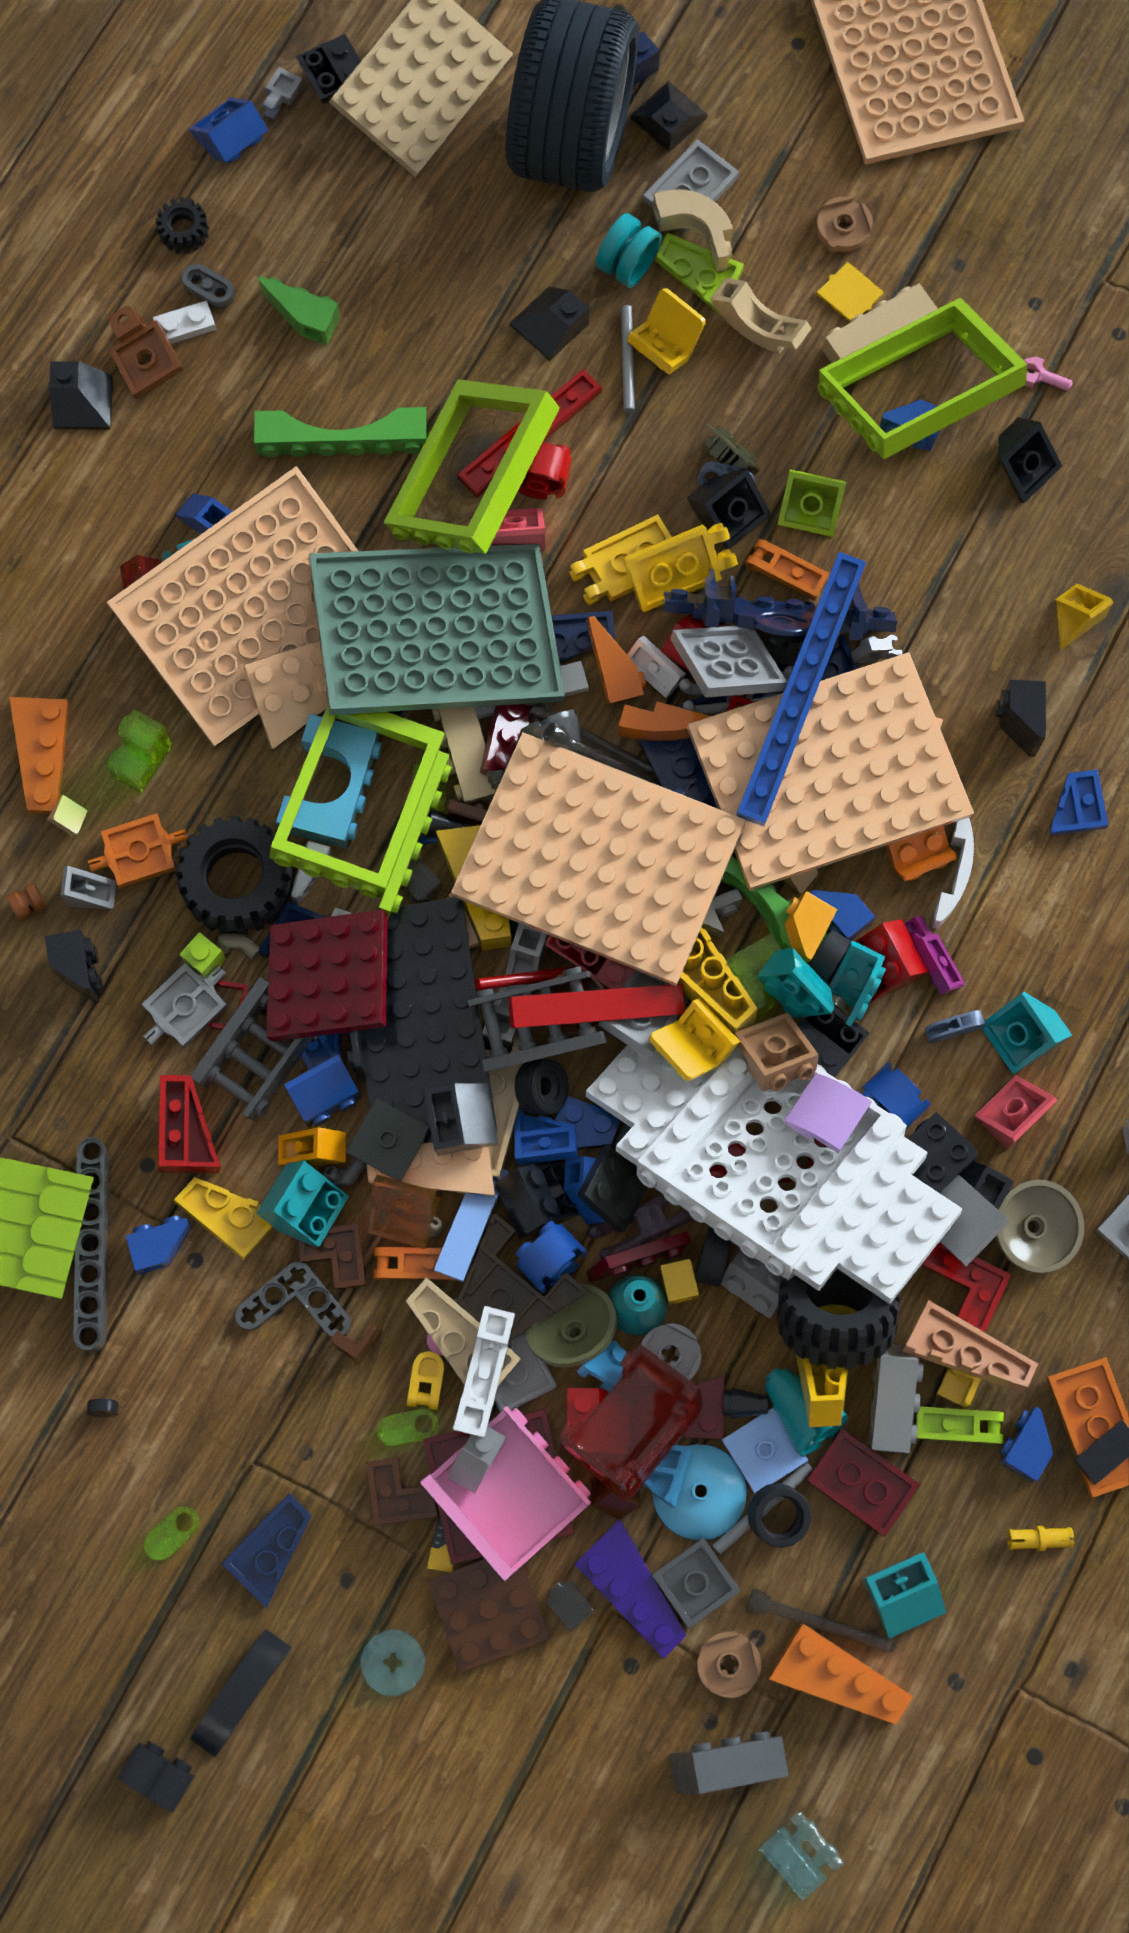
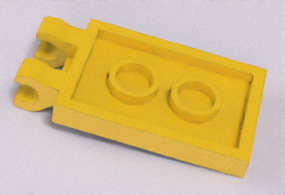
M657 514L583 550L584 559L570 565L571 571L569 575L574 583L582 580L588 574L595 584L584 589L586 594L583 595L588 606L597 603L606 595L610 602L634 591L623 557L669 539L672 536Z
M722 523L713 525L707 531L704 525H699L623 557L640 610L646 612L663 605L664 591L671 592L672 589H683L691 593L703 588L709 569L714 570L717 582L722 580L720 571L738 565L735 553L731 554L730 549L716 554L714 544L730 539L727 527L723 528Z

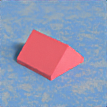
M542 507L508 510L490 546L539 544L540 550H545V525Z
M1015 1075L974 1116L1008 1150L1057 1102L1055 1096Z

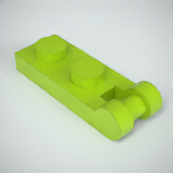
M920 1407L919 1413H916L917 1439L1003 1444V1434H1000V1422H1004V1412ZM980 1421L988 1422V1433H980Z

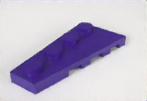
M619 1519L574 1565L645 1640L665 1658L682 1641L686 1634Z

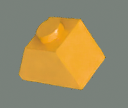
M807 891L799 898L794 897L785 911L789 916L784 923L791 947L794 948L806 963L812 960L838 910Z
M317 1127L278 1135V1166H285L286 1163L306 1161L311 1166H329L345 1163L346 1132Z

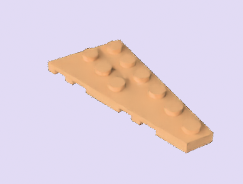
M319 640L243 665L271 749H274L307 724L310 714L317 716L327 708L328 701Z

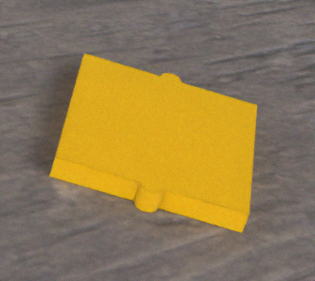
M847 262L835 275H830L829 281L817 291L816 295L850 322L858 314L864 315L866 312H870L872 306L883 296L884 292Z

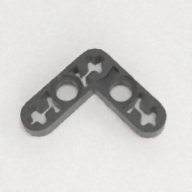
M302 1262L289 1264L240 1304L235 1313V1320L238 1325L244 1330L253 1331L260 1328L297 1297L330 1337H333L337 1329L332 1331L329 1329L332 1322L326 1315L322 1320L318 1316L327 1312L332 1304L336 1306V1309L331 1310L332 1314L337 1319L342 1317L345 1319L342 1322L344 1329L340 1333L346 1336L351 1329V1320L348 1314L313 1271ZM297 1269L299 1272L305 1270L306 1273L303 1275L305 1281L302 1284L298 1281L291 1284L289 1287L294 1291L289 1295L286 1288L279 1281L284 1278L285 1282L288 1283L293 1279V1274L291 1273L293 1270ZM271 1288H279L283 1293L281 1302L276 1305L267 1303L265 1298L266 1292ZM318 1291L323 1292L326 1296L325 1305L319 1309L312 1308L309 1304L311 1294ZM260 1298L263 1306L270 1311L264 1314L261 1309L255 1314V1323L252 1324L249 1321L243 1323L242 1320L245 1318L244 1310L254 1311L259 1307L255 1301Z

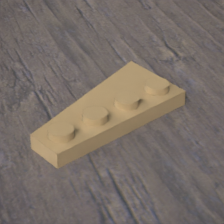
M426 1277L406 1302L465 1385L480 1323ZM508 1347L498 1386L521 1360Z

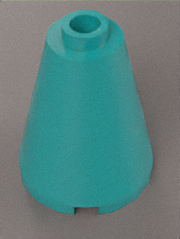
M640 1273L629 1274L617 1280L609 1290L608 1296L613 1302L617 1313V1329L626 1334H647L650 1330L660 1326L666 1317L668 1303L665 1290L651 1276ZM634 1296H641L644 1300L636 1301Z
M776 1368L765 1378L767 1383L764 1389L796 1452L801 1457L807 1456L822 1447L820 1442L827 1437L833 1438L847 1422L848 1417L843 1410L841 1426L809 1427L800 1377L788 1368L783 1370Z

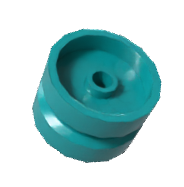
M629 213L623 214L613 224L603 239L595 259V266L607 275L616 273V280L630 289L641 281L654 262L662 242V235L649 226L641 229L640 220Z

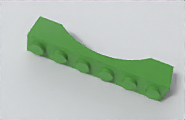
M426 407L396 408L386 417L372 424L346 430H331L310 426L294 419L283 410L254 411V443L257 455H263L268 458L287 454L295 457H303L307 454L333 456L336 453H348L358 456L371 452L381 455H388L392 452L418 454L427 440Z
M731 856L721 881L735 889L738 888V891L757 908L772 935L776 951L792 948L784 925L789 916L785 911L791 901L781 897L772 884L749 891L738 860ZM825 933L824 937L822 938V940H821L819 946L821 945V943H822V942L824 941V939L826 938V936H827L826 933Z

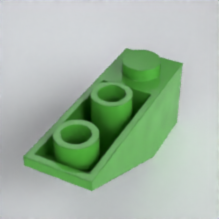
M259 276L258 282L261 294L302 337L328 346L340 319L338 303L327 296L319 297L310 294L304 288H293L284 285L278 279H267Z

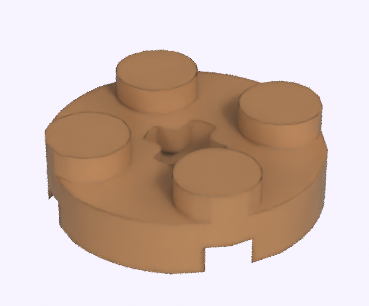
M836 197L827 201L819 212L816 232L821 242L826 245L828 251L832 253L851 252L866 245L873 225L872 215L863 203L860 205L857 202H853V198ZM840 220L851 224L848 229L839 227Z
M735 1632L717 1633L711 1636L700 1648L697 1658L699 1678L703 1685L712 1693L724 1698H736L748 1693L757 1682L761 1672V1657L758 1649L741 1634ZM730 1655L731 1660L737 1659L738 1666L733 1668L734 1673L728 1674L727 1670H721L720 1663L724 1662V1656Z

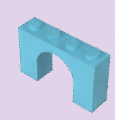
M309 715L301 740L304 751L309 752L323 717ZM334 721L321 755L335 758L346 765L351 773L349 786L342 796L329 803H313L303 800L290 831L291 835L347 849L349 840H355L358 830V824L355 823L358 813H363L366 804V797L363 794L366 786L370 787L374 778L375 770L371 769L374 759L379 760L382 752L383 743L379 742L377 732ZM284 795L276 820L277 827H279L290 796Z

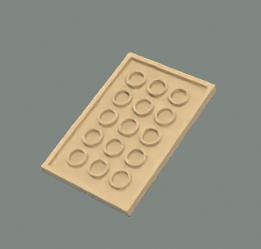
M411 0L334 94L329 103L416 177L511 58L513 53L454 0Z

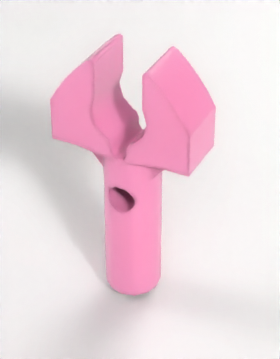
M1031 357L1024 360L1028 364L1027 368L1035 372H1027L1025 386L1033 388L1035 383L1042 381L1066 391L1071 389L1072 380L1046 371L1043 366L1044 359Z

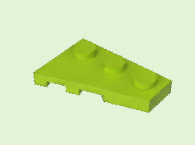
M669 233L666 234L656 255V262L718 314L720 313L711 301V297L725 278L739 280L744 268L743 263L729 258L728 269L716 272L710 250Z

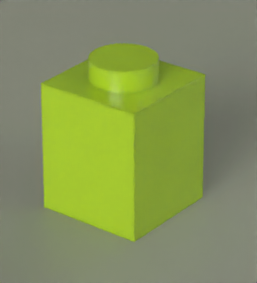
M200 932L179 954L184 963L195 973L203 977L211 973L217 965L220 967L226 961L222 950Z

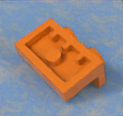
M944 826L886 845L893 872L903 881L916 880L922 874L933 869L946 867L949 862L957 859L956 852L949 847Z

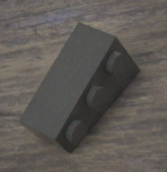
M769 1731L750 1734L751 1740L740 1741V1736L721 1739V1745L711 1746L710 1742L691 1745V1750L670 1753L676 1794H702L788 1777L782 1736H770Z

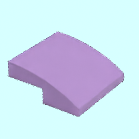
M816 1073L783 1123L807 1139L814 1137L836 1153H839L872 1101L846 1085Z

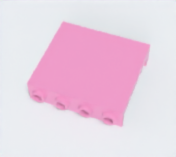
M508 1406L504 1407L503 1411L488 1424V1427L504 1435L506 1439L475 1494L447 1478L461 1449L434 1473L429 1474L420 1482L504 1581L512 1576L591 1504L588 1499L591 1495L590 1491L580 1480L574 1483L566 1473L570 1469L558 1455L553 1459L545 1450L549 1445L537 1431L532 1435L524 1426L528 1420L517 1408L511 1411Z

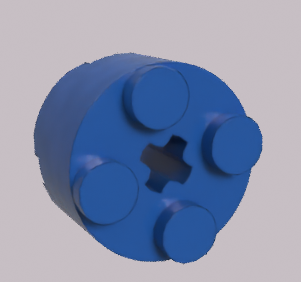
M887 1062L861 1087L863 1090L861 1094L871 1098L884 1111L897 1115L907 1125V1129L931 1104L928 1099L922 1102L918 1096L921 1093L918 1087L898 1068L892 1072V1064Z
M553 1221L547 1223L540 1230L539 1234L541 1236L532 1244L527 1242L516 1252V1255L519 1257L517 1267L542 1294L547 1293V1286L550 1285L553 1288L565 1272L570 1276L579 1267L575 1262L578 1257L581 1256L585 1259L588 1253L563 1224L556 1225Z

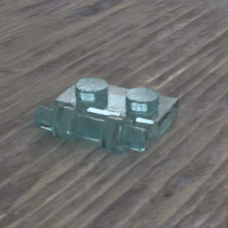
M799 1811L791 1819L798 1828L792 1836L782 1826L759 1849L802 1901H804L827 1880L819 1869L825 1862L834 1872L844 1862L836 1854L838 1850L831 1842L828 1844L816 1830L818 1826L812 1819L808 1821L803 1813ZM805 1839L818 1852L812 1859L799 1845Z

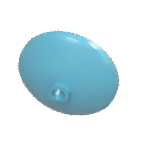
M689 1445L686 1447L690 1448L692 1454L675 1508L668 1506L652 1493L653 1503L659 1518L675 1534L690 1540H700L703 1537L705 1540H710L729 1531L741 1517L747 1498L746 1482L737 1464L726 1452L709 1445ZM703 1485L706 1488L707 1493L704 1497H698L695 1494L696 1486Z

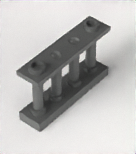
M580 966L564 970L563 977L495 994L493 988L475 992L476 998L468 1000L469 1006L481 1004L492 1049L489 1052L490 1058L482 1060L484 1071H492L607 1043L605 1031L596 1032V1027H592L591 1022L579 1023L580 1030L577 1031L579 1037L567 1039L566 1034H562L561 1025L548 1026L551 1036L548 1038L549 1044L537 1046V1042L533 1041L530 1027L517 1028L521 1044L518 1045L520 1051L508 1054L507 1048L503 1047L493 1001L522 996V994L537 990L540 991V994H553L551 987L569 983L571 992L583 991L581 979L592 977L591 972H582Z
M259 977L190 1075L193 1080L207 1088L210 1084L216 1083L247 1105L242 1115L253 1121L265 1115L270 1107V1099L310 1042L313 1043L319 1038V1036L294 1039L291 1045H288L283 1040L271 1042L266 1038V1029L257 1023V1017L263 1009H267L268 985L270 983ZM245 1034H253L283 1055L273 1071L240 1048L239 1043ZM228 1058H234L265 1080L255 1096L222 1073V1067Z

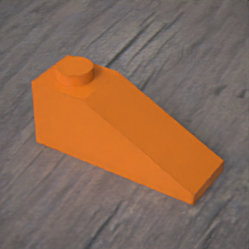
M595 616L586 618L606 703L611 704L644 695L643 689L647 688L643 671L638 672L635 663Z

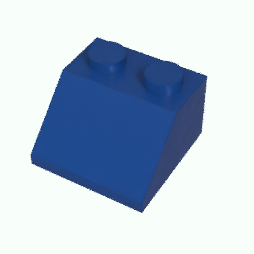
M230 97L188 130L215 160L230 163L241 156L240 151L244 148L259 143L263 139L262 135L268 131V128L251 101Z
M338 1054L284 1084L307 1127L323 1125L330 1120L331 1117L329 1115L339 1109L341 1112L351 1109L357 1104L356 1100L360 1098L359 1091Z

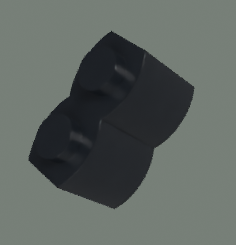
M148 1740L146 1745L140 1742L117 1779L173 1813L195 1778V1775L190 1772L192 1766L177 1757L174 1761L167 1759L163 1756L165 1750Z

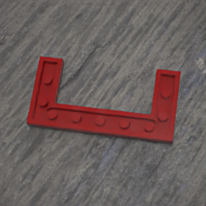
M939 1242L921 1266L969 1290L957 1317L985 1333L1012 1274L977 1257L965 1266Z

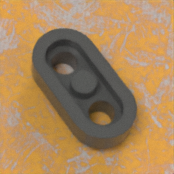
M192 264L184 269L182 281L187 292L203 301L207 300L208 304L217 308L227 307L233 302L235 293L233 285L228 279L201 264ZM195 280H201V283L193 284ZM219 293L225 294L223 297H216Z

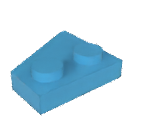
M615 1340L600 1355L586 1362L577 1370V1373L584 1378L590 1374L602 1381L601 1388L618 1395L623 1401L633 1407L656 1388L648 1376Z
M630 1437L622 1467L668 1506L675 1508L692 1452L686 1446Z

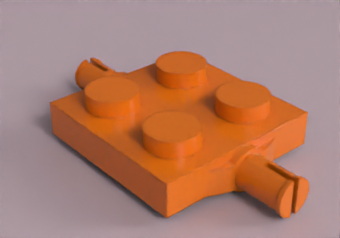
M158 813L101 831L105 844V855L88 860L91 872L109 866L120 889L175 871L172 845L185 842L188 837L185 829L167 834L162 827Z

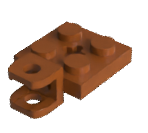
M125 306L110 315V326L120 342L109 348V351L130 392L136 399L184 370L161 324L157 320L146 325L145 321L130 306ZM123 316H128V319L120 322ZM145 354L152 356V360L148 365H141Z

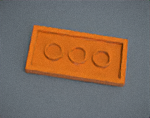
M1107 1357L1046 1377L1075 1458L1120 1420H1123L1129 1427V1415ZM1129 1457L1096 1485H1093L1081 1471L1090 1498L1129 1486Z

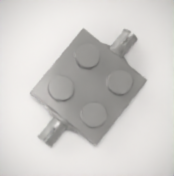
M186 963L182 965L142 1003V1006L152 1015L156 1023L143 1037L153 1045L163 1033L174 1037L184 1048L189 1045L228 1007L217 995L214 985L226 973L217 965L211 973L203 977L195 973Z

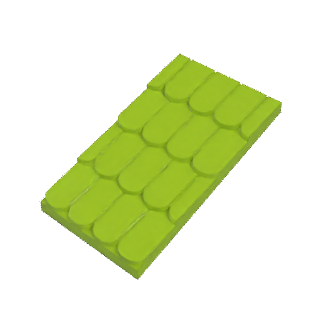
M0 1158V1286L62 1299L94 1177Z

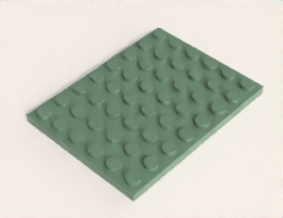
M539 544L490 546L486 554L477 552L468 554L454 548L450 550L425 548L309 554L329 715L564 701L565 692Z

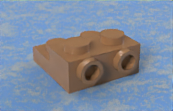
M788 1012L734 1033L741 1041L738 1044V1048L749 1062L748 1071L762 1091L770 1088L773 1091L782 1090L788 1084V1081L799 1078L801 1081L807 1080L817 1070L819 1054Z

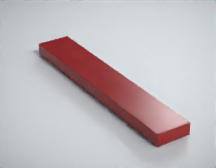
M584 369L551 395L560 409L543 442L602 393V387ZM521 421L457 474L458 479L476 498L488 488Z
M677 984V986L659 985L508 997L511 1029L683 1015L685 1012L683 984Z

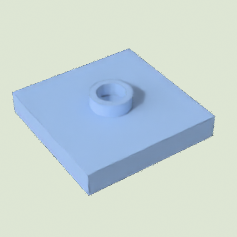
M774 1407L768 1410V1415H760L721 1440L754 1494L764 1486L776 1482L808 1461L806 1456L801 1457L796 1452Z

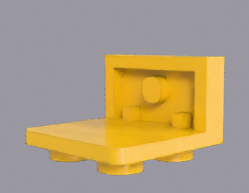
M663 288L659 291L646 322L631 331L626 341L656 364L658 368L670 375L688 362L706 321L703 316L673 292Z
M701 998L692 1001L678 1021L652 1032L649 1036V1041L656 1051L686 1081H691L720 1067L741 1042Z

